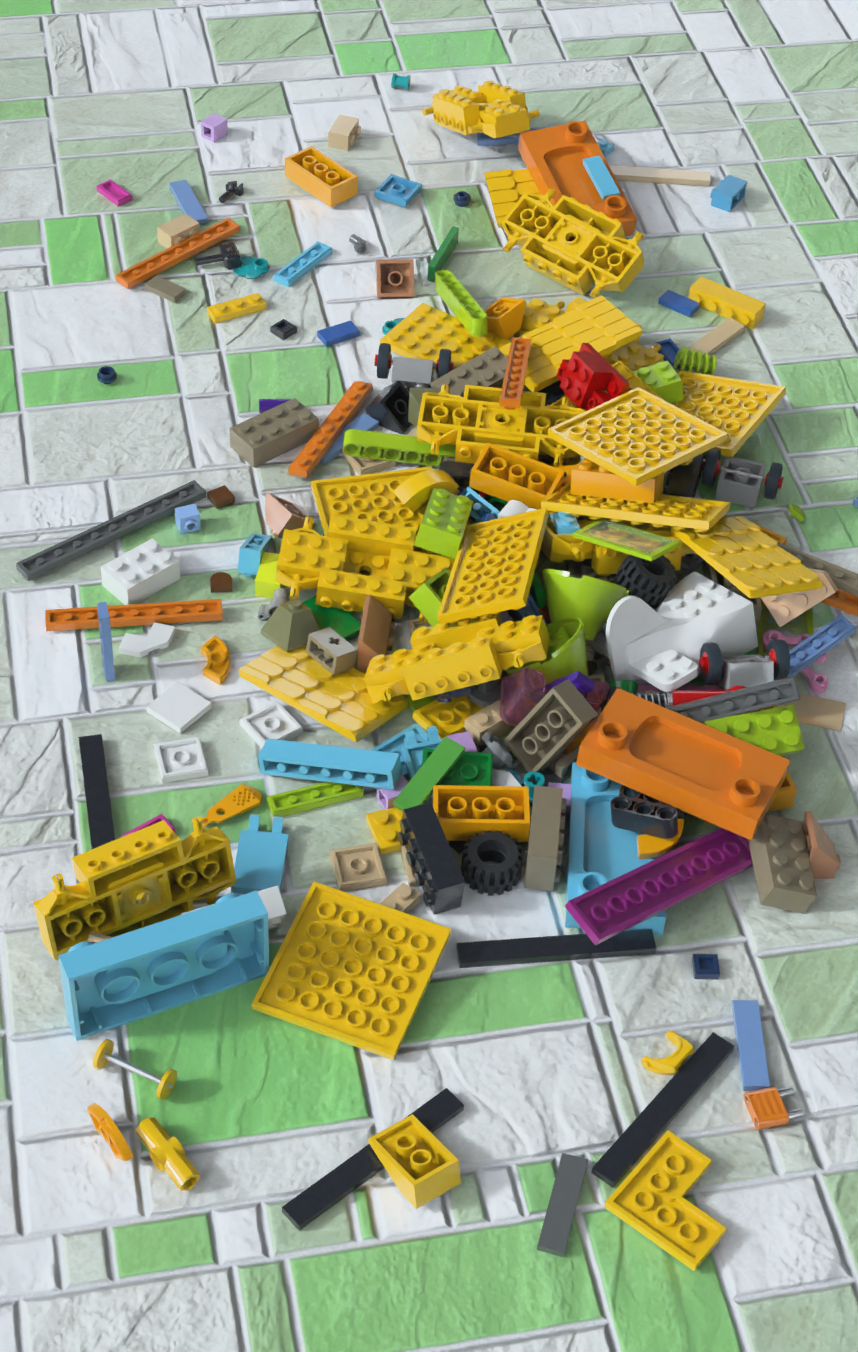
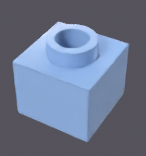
M195 504L175 508V521L180 534L201 530L200 513Z

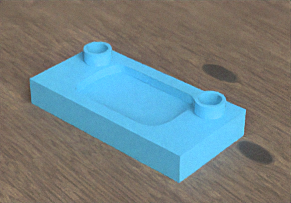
M572 762L570 777L571 806L568 824L566 904L569 900L659 858L638 859L637 837L638 835L645 834L620 829L612 825L610 803L613 798L619 796L622 784L576 765V762ZM565 908V927L582 929ZM666 910L625 931L652 929L653 935H663Z
M257 890L244 895L237 893L227 894L213 905L101 942H80L72 946L67 953L58 955L66 1016L76 1041L265 977L269 970L268 912Z

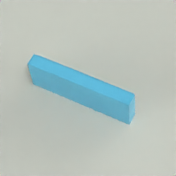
M600 155L583 159V165L602 200L604 201L611 195L620 196V191Z

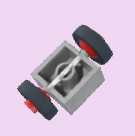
M380 343L378 354H375L374 366H377V378L387 379L389 369L393 365L392 384L400 380L408 391V388H431L434 369L436 368L438 379L453 370L454 362L451 361V350L449 349L440 350L437 363H433V360L394 357L392 360L391 345Z
M710 449L707 458L703 459L701 471H703L702 484L712 486L718 473L720 474L716 500L755 508L763 483L765 486L764 498L774 500L778 488H782L784 477L781 476L783 464L772 462L770 470L765 477L766 464L729 456L726 457L724 465H721V451L717 449Z
M775 639L769 642L765 657L761 655L722 656L717 643H704L700 650L699 667L705 683H717L724 690L734 686L751 687L787 678L790 670V654L786 641L782 639Z

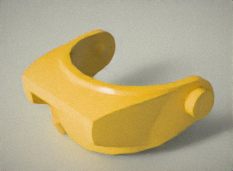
M669 1030L666 1033V1037L678 1046L677 1050L665 1058L654 1059L644 1056L641 1059L643 1067L660 1075L676 1074L684 1065L685 1059L693 1054V1046L686 1039L677 1035L675 1031Z

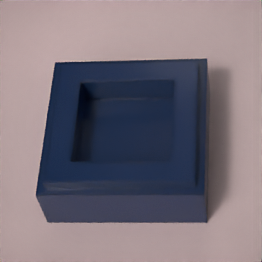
M693 954L694 979L719 980L718 954Z

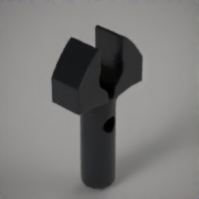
M237 181L228 182L226 184V192L219 197V202L224 203L234 194L243 195V183L237 187Z

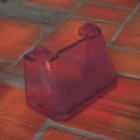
M524 668L502 678L500 717L506 724L517 726L550 691L545 690V677L540 671ZM594 681V690L582 694L596 712L607 699L609 683Z

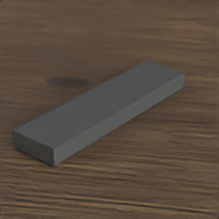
M562 1153L537 1245L538 1251L564 1257L588 1159Z

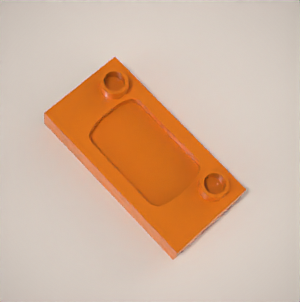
M585 120L571 121L564 125L520 133L518 150L540 194L545 195L550 188L556 191V194L550 200L553 207L563 195L569 198L573 197L579 203L587 204L593 210L603 212L613 220H619L623 225L625 236L634 235L637 218ZM600 155L620 191V196L611 195L604 201L602 200L583 165V159ZM569 237L567 241L571 242L575 240L576 237Z
M617 688L580 744L576 765L752 841L785 780L791 760Z

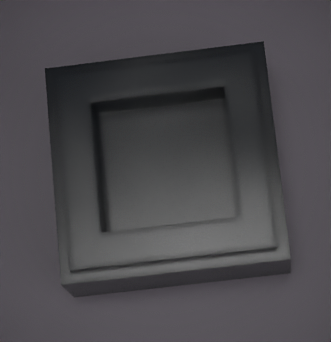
M282 319L270 326V332L285 340L297 333V327Z

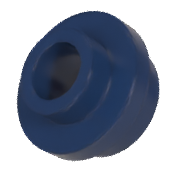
M459 191L454 194L453 200L457 206L466 207L471 201V196L465 191Z
M104 366L99 369L97 379L101 383L110 384L117 379V373L112 367Z

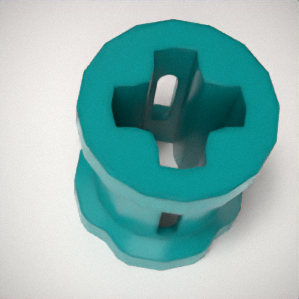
M393 73L391 87L409 90L411 76H400L397 73Z
M528 772L524 776L525 787L529 788L530 803L533 802L534 785L543 786L545 783L544 776L539 772Z

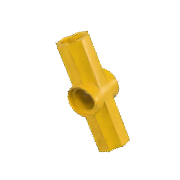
M147 1117L142 1120L135 1129V1133L149 1150L150 1157L155 1166L161 1172L165 1171L180 1191H188L193 1188L200 1179V1174L187 1159L181 1143L176 1137H170L155 1117Z

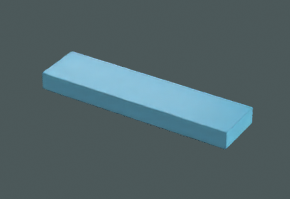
M317 241L274 274L273 281L286 287L291 286L331 255L332 247Z

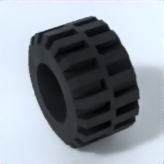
M640 546L634 548V549L641 550V551H644V552H647V553H648L649 551L653 550V549H649L648 547H643V548H642V547H640ZM628 554L618 568L616 576L618 577V583L621 584L620 586L627 588L626 591L629 590V596H636L644 602L654 605L663 601L677 581V572L674 565L670 563L671 561L664 555L649 561Z
M488 830L484 834L481 832L476 833V837L471 836L468 842H465L462 852L461 874L464 877L465 883L470 884L469 888L472 890L477 889L480 894L485 892L489 896H493V893L502 895L504 891H511L512 886H517L521 878L523 853L521 845H517L518 841L515 838L510 839L509 834L503 835L501 831L493 833L491 830ZM487 861H493V862H497V863H499V864H488V863H485V862H487Z

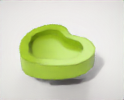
M790 503L787 506L788 511L791 513L790 518L796 517L801 522L806 519L804 512L798 505Z

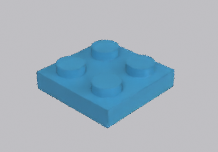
M390 174L374 191V197L406 207L421 192L422 184Z

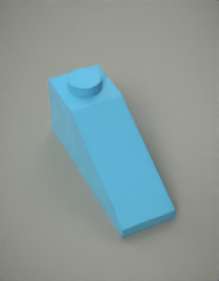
M252 533L239 550L238 573H244L243 575L246 577H256L263 553L269 551L272 542L271 535Z

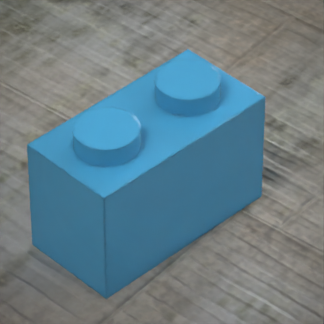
M728 175L724 180L720 181L716 188L712 189L710 198H712L711 206L730 212L745 197L747 181Z

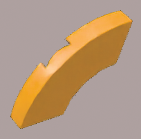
M214 635L200 647L201 654L208 661L203 669V676L221 685L229 675L231 660L225 643Z
M678 819V834L673 838L664 839L646 834L638 835V859L659 857L675 846L680 840L684 819Z
M97 1103L89 1105L87 1112L96 1131L108 1143L115 1158L125 1162L133 1158L134 1156L126 1140L107 1112Z

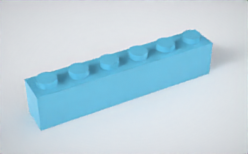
M267 738L258 755L261 774L394 790L402 773L399 753Z

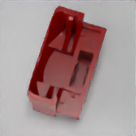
M582 343L579 352L573 351L570 360L563 359L556 375L561 381L559 387L564 391L567 398L570 399V403L575 408L583 409L585 412L626 393L630 385L589 343Z

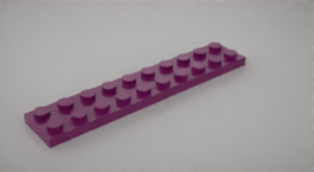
M724 828L717 829L569 900L564 907L594 945H597L753 867L748 839Z

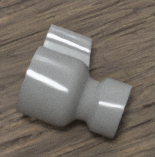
M284 588L276 589L270 603L267 605L262 604L259 607L258 619L265 620L270 618L280 604L289 602L290 592Z

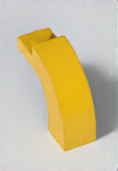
M430 469L411 476L399 485L393 493L414 513L423 503L430 499L433 488H442L457 496L460 491L457 489L459 485L447 472Z

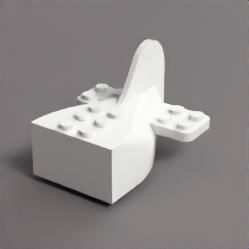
M695 571L677 583L655 610L636 596L622 598L615 604L609 614L606 631L601 629L593 641L586 640L587 644L594 650L610 659L612 673L616 681L630 680L638 685L650 683L664 692L676 690L701 673L699 658L700 650L704 643H717L722 656H740L758 647L753 602Z

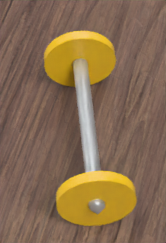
M105 1039L100 1044L94 1055V1068L101 1070L108 1061H111L159 1084L156 1092L157 1098L164 1100L168 1097L177 1079L176 1070L169 1069L160 1078L112 1055L114 1049V1042L112 1040Z

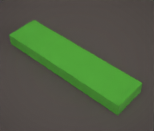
M445 736L393 801V806L403 811V809L424 804L433 793V785L441 783L463 755L465 747Z

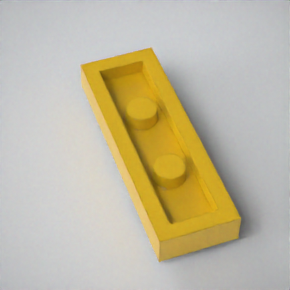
M259 293L209 306L207 307V314L214 323H219L265 310L266 302Z

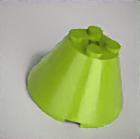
M543 569L542 571L551 623L569 617L580 618L584 624L585 640L588 641L594 640V637L608 620L615 604L629 594V590L626 591L627 588L585 575L582 578H576V576L570 575V572L554 569Z
M569 617L546 625L550 636L547 659L524 663L522 667L519 665V668L512 666L505 670L532 689L540 688L577 671L588 677L583 622L580 618Z

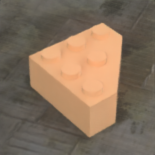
M808 568L819 575V579L822 580V589L760 597L779 627L839 590L827 571Z

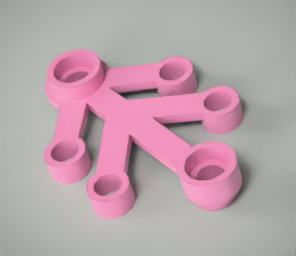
M769 630L764 633L762 641L766 648L773 639H782L786 641L787 645L796 646L810 635L802 634L799 638L787 637L777 630ZM827 653L824 654L823 657L817 659L815 662H825L827 658ZM809 666L800 671L810 680L809 688L813 693L821 694L826 691L828 680L823 674H816Z

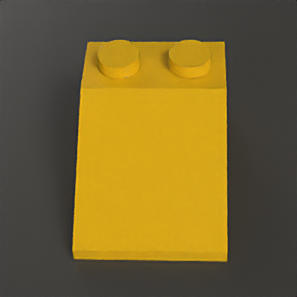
M413 1114L368 1138L370 1146L401 1194L416 1209L461 1184L459 1160Z

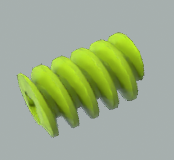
M683 346L677 352L673 369H676L679 364L681 371L688 367V372L695 369V373L702 371V374L710 373V375H713L716 369L717 358L716 355H711L709 358L707 352L702 355L700 350L695 353L693 348H690L687 352V347Z

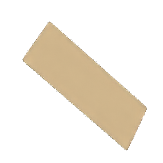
M799 693L800 700L757 710L761 711L794 704L798 722L841 731L846 703Z

